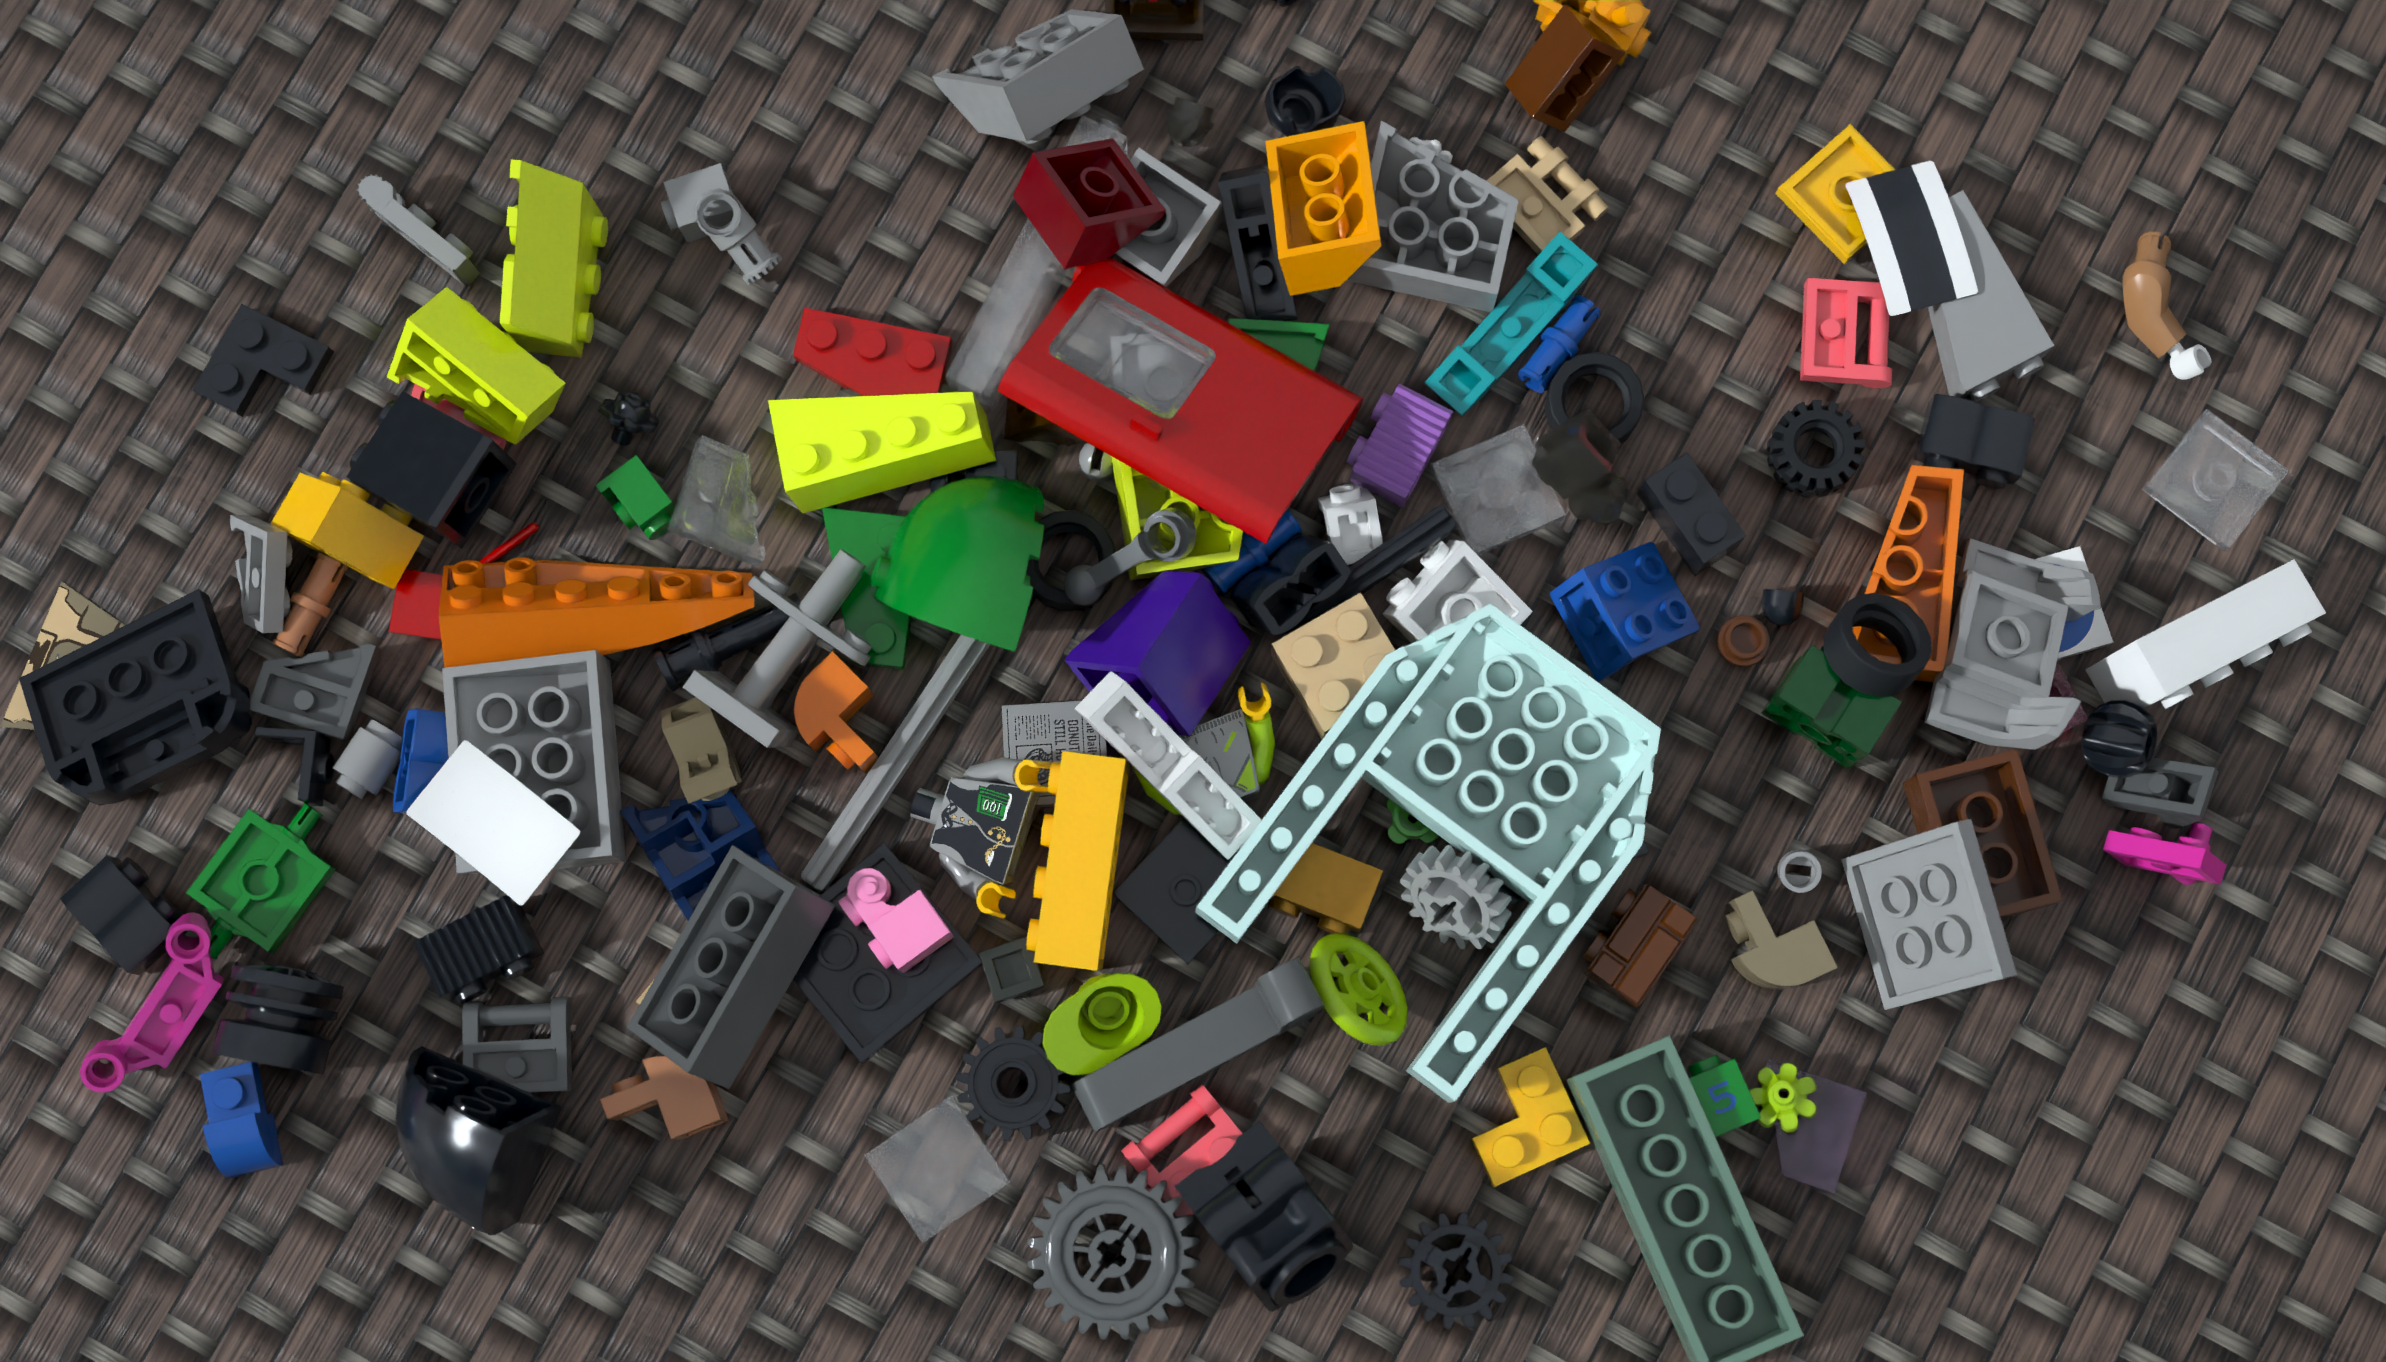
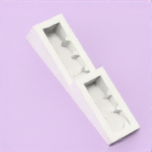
M1112 671L1074 708L1227 860L1246 842L1262 821L1130 685Z

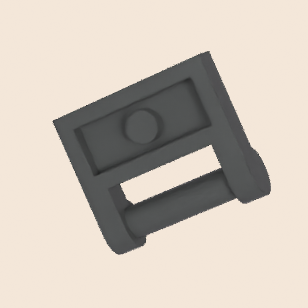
M553 997L551 1003L484 1006L482 1001L465 1002L462 1010L463 1065L479 1070L529 1093L572 1091L571 1026L573 1006L571 998ZM551 1024V1039L483 1042L485 1027Z

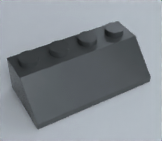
M732 845L629 1022L627 1029L687 1073L730 1089L835 905L805 885Z

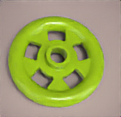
M1332 933L1322 937L1312 949L1309 970L1311 980L1324 1003L1326 1012L1341 1029L1358 1041L1375 1046H1384L1395 1042L1406 1028L1408 1007L1403 988L1390 965L1374 948L1355 936L1344 933ZM1337 954L1345 955L1349 964L1344 967ZM1381 1002L1387 1007V1015L1379 1009ZM1361 1013H1367L1368 1021L1361 1018L1359 1015Z

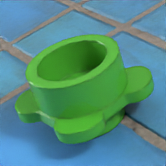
M1388 800L1387 808L1392 812V826L1388 829V836L1391 841L1396 844H1403L1408 839H1420L1423 843L1429 844L1436 840L1438 835L1419 820L1415 823L1409 822L1408 816L1410 814L1392 800Z

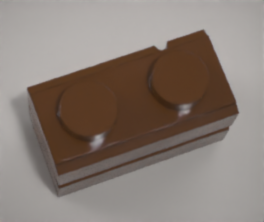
M1647 884L1641 887L1637 894L1631 889L1626 891L1611 913L1619 920L1610 934L1607 936L1599 931L1582 956L1590 962L1583 973L1634 1009L1642 1004L1698 921L1694 915L1678 904L1673 903L1665 895Z

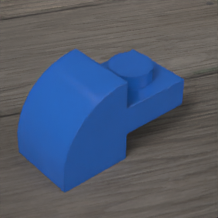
M247 1062L200 1074L209 1122L202 1126L210 1154L219 1171L225 1177L234 1178L283 1166L274 1114H267L258 1063Z

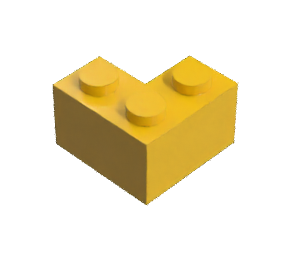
M324 472L321 473L318 479L299 473L270 523L287 531V536L310 549L330 556L372 581L395 589L424 537L408 527L411 518L403 512L387 504H384L381 510L367 503L371 495L370 493L344 479L340 481Z

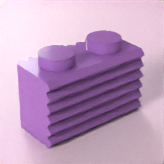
M1401 384L1397 385L1392 396L1384 392L1370 417L1371 420L1377 422L1371 436L1367 439L1360 435L1347 459V463L1353 466L1350 481L1360 485L1362 488H1367L1370 492L1387 499L1391 503H1395L1398 507L1404 508L1448 427L1453 411Z

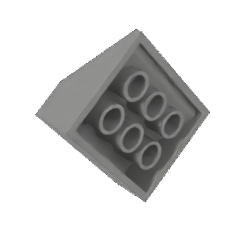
M591 650L442 668L448 757L450 758L459 745L467 740L580 830V835L553 869L626 862L623 816L620 812L622 810L610 660L598 651ZM455 852L457 874L480 873Z

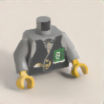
M1001 757L970 766L965 771L963 777H951L945 795L919 788L914 797L910 816L935 825L930 847L940 853V865L963 892L977 901L978 908L983 913L1004 919L1006 914L1002 913L998 907L1000 898L1006 896L1015 899L1016 892L1013 889L998 885L996 882L1004 885L1014 881L1040 793L1048 791V787L1041 786L1038 783V772L1041 768L1050 769V762L1038 760L1022 761Z

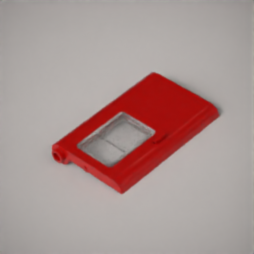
M1112 257L1105 261L1078 266L1073 274L1071 286L1008 366L999 384L998 392L1267 544L1278 522L1334 440L1340 442L1348 432L1361 408L1363 398Z

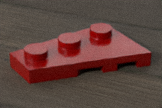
M804 308L793 356L799 363L860 396L941 393L952 340L951 337Z

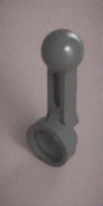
M1167 508L1153 513L1147 519L1143 532L1138 533L1130 544L1094 566L1082 564L1070 569L1064 579L1066 596L1075 604L1090 605L1102 596L1106 584L1144 561L1157 558L1161 561L1171 562L1187 556L1193 550L1196 543V528L1192 519L1185 512L1176 508ZM1161 522L1168 524L1175 533V544L1171 550L1163 547L1158 540L1157 529Z

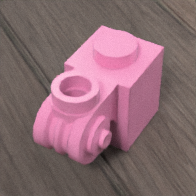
M872 868L857 871L850 878L847 886L848 893L838 901L855 926H858L863 921L867 924L875 936V939L869 942L868 945L885 969L894 964L899 971L905 973L954 937L920 889L896 906L886 904L891 895V885L883 874Z

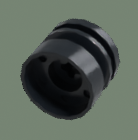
M267 963L244 967L233 965L230 975L231 979L254 983L251 995L227 991L225 999L229 1002L247 1008L246 1018L220 1020L212 1054L324 1075L331 1040L310 1032L311 1021H333L337 1019L338 1012L315 1008L317 996L341 999L344 986L333 984L318 976L317 973Z

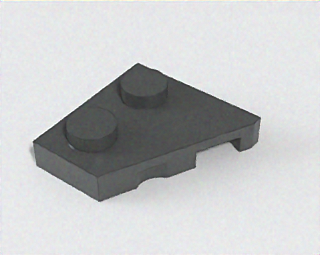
M371 644L359 645V648L337 652L327 650L309 653L305 657L294 659L284 657L266 660L262 665L250 699V711L349 742L381 648Z

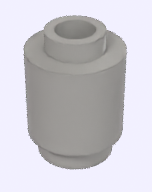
M372 719L365 729L359 727L332 767L333 770L340 774L335 783L360 799L364 797L367 791L377 796L400 762L402 737Z

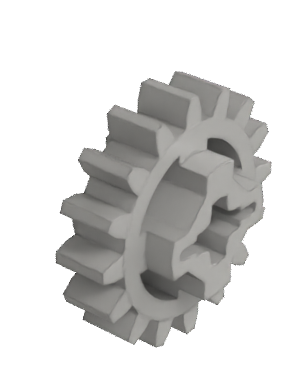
M1447 845L1441 853L1434 846H1429L1424 854L1419 852L1405 869L1406 873L1400 879V883L1406 887L1401 894L1402 900L1414 904L1409 911L1410 916L1422 917L1424 919L1422 928L1424 931L1433 930L1436 933L1440 932L1441 942L1446 943L1450 937L1454 938L1460 949H1465L1470 941L1477 949H1482L1487 941L1493 943L1505 928V924L1512 915V912L1506 908L1511 901V897L1498 891L1504 883L1501 878H1490L1487 873L1490 866L1486 862L1480 865L1475 862L1472 863V854L1468 851L1462 857H1458L1452 846Z

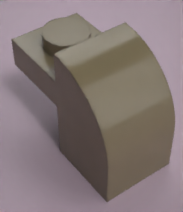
M695 697L661 711L662 731L678 764L680 786L688 804L699 799L703 801L717 799L726 794L730 787L742 782L739 767L718 713Z
M1753 890L1726 904L1730 912L1725 915L1729 931L1738 944L1745 942L1749 950L1731 959V962L1737 971L1750 982L1767 989H1789L1838 968L1814 920L1776 938Z

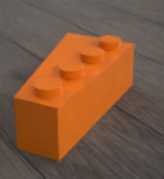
M1911 465L1865 594L1878 593L1894 597L1909 606L1923 620L1931 636L1932 654L1925 668L1915 681L1934 682L1935 676L1944 669L1948 652L1964 470ZM1862 626L1853 627V632L1859 644L1870 655L1884 662L1892 664L1902 663L1896 647L1886 636L1874 629Z

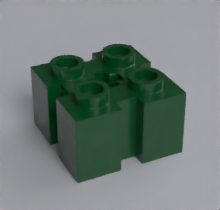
M1811 645L1792 664L1761 714L1795 736L1797 734L1801 735L1815 744L1813 746L1815 749L1849 769L1858 760H1862L1869 755L1902 702L1893 696L1876 697L1863 694L1845 684L1831 669L1824 654V646L1818 649Z

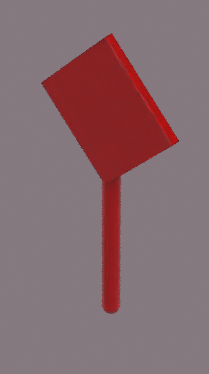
M530 523L478 562H496L537 532L539 529L538 524ZM405 569L396 585L389 632L441 640L439 606L443 575Z

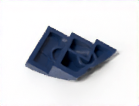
M728 791L723 796L711 801L699 799L688 804L686 798L670 800V806L639 811L635 806H629L620 810L625 822L687 922L732 845L781 872L765 849L756 826L732 791Z

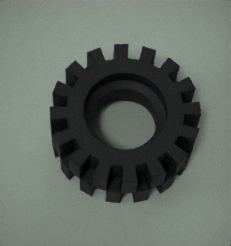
M1812 400L1809 405H1805V402L1799 403L1792 411L1788 410L1773 429L1772 436L1767 444V450H1770V455L1767 458L1769 467H1775L1774 478L1777 482L1783 478L1788 483L1785 489L1791 493L1795 489H1799L1802 491V497L1810 498L1813 493H1818V498L1827 496L1831 491L1834 490L1836 492L1841 489L1861 465L1864 456H1861V452L1865 449V439H1859V434L1863 430L1859 423L1853 425L1850 422V419L1853 417L1850 411L1846 410L1843 414L1837 411L1839 404L1831 401L1828 406H1822V400ZM1810 431L1825 434L1830 438L1834 446L1833 460L1821 467L1806 464L1797 452L1798 438Z

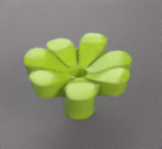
M1791 1063L1782 1064L1777 1075L1771 1068L1763 1067L1757 1072L1756 1078L1762 1087L1749 1090L1755 1105L1762 1106L1763 1108L1759 1113L1761 1118L1757 1119L1758 1123L1765 1128L1772 1127L1776 1120H1780L1781 1127L1785 1132H1794L1799 1128L1798 1115L1806 1119L1813 1118L1817 1112V1106L1814 1102L1807 1099V1096L1817 1090L1814 1079L1804 1077L1798 1080L1796 1078L1798 1069ZM1782 1091L1787 1092L1788 1097L1783 1099L1779 1096V1093Z

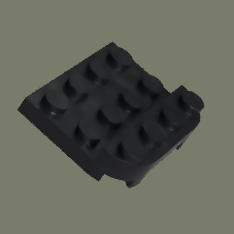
M200 589L19 678L43 759L51 778L71 793L96 805L113 804L126 800L219 754L237 738L245 736L252 725V718L249 714V690L237 681L210 597Z

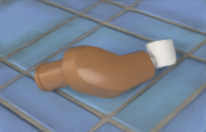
M2147 232L2138 239L2135 262L2129 265L2123 274V298L2128 327L2158 359L2166 352L2171 356L2170 366L2173 375L2182 380L2191 379L2202 374L2204 369L2211 365V357L2202 345L2198 344L2184 350L2179 343L2187 333L2168 307L2171 274L2165 267L2168 253L2171 249V241L2165 235L2162 238L2160 249H2158L2161 233Z

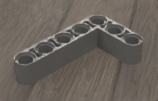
M1294 958L1256 979V986L1073 1083L1071 1088L1094 1132H1098L1309 1020L1322 1011L1324 1003L1300 958Z

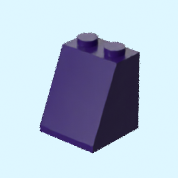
M1163 571L1076 646L1065 658V662L1089 692L1112 671L1126 681L1177 735L1190 736L1251 642L1239 627L1237 617L1226 609L1213 591L1214 587L1209 579L1201 573L1193 571Z

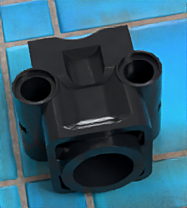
M1260 1121L1240 1135L1231 1149L1221 1159L1207 1167L1195 1170L1175 1186L1196 1217L1268 1311H1275L1284 1305L1295 1303L1320 1288L1338 1270L1344 1258L1353 1248V1243L1339 1222Z

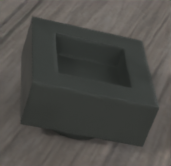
M1027 936L979 952L996 1004L1046 987L1039 965L1034 962V951L1026 950Z

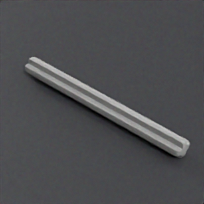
M964 635L959 636L802 871L801 878L806 883L822 892L829 888L991 644Z

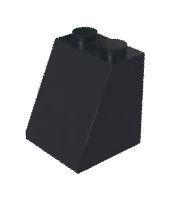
M402 391L396 401H390L381 411L377 422L378 429L369 443H363L355 451L349 465L351 470L346 477L374 497L403 512L414 521L462 549L517 463L489 437Z

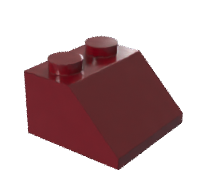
M1114 138L1032 153L1013 194L1016 202L1064 269L1105 261L1160 220L1166 211Z

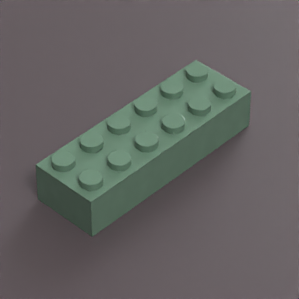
M1667 1036L1566 1079L1689 1361L1745 1362L1804 1336L1671 1037Z

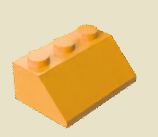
M1364 121L1266 141L1278 259L1290 296L1341 286L1382 246Z

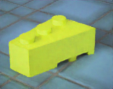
M448 287L444 288L407 319L386 377L398 384L407 379L426 389L424 392L425 398L436 404L446 399L465 409L463 412L465 419L515 445L554 411L566 384L549 366L540 363L519 346L512 336L498 329L482 316L470 302L461 299Z

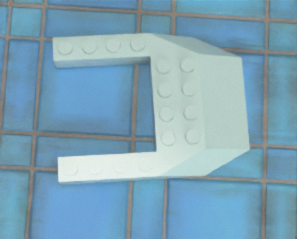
M1490 603L1452 624H1447L1433 631L1430 635L1412 644L1386 654L1198 904L1195 913L1237 944L1361 778L1463 854L1466 851L1472 854V861L1480 865L1486 862L1490 866L1488 872L1495 878H1501L1504 882L1503 884L1528 901L1529 904L1406 1070L1446 1102H1454L1642 846L1646 826L1644 822L1648 797L1651 794L1654 776V759L1658 751L1661 728Z

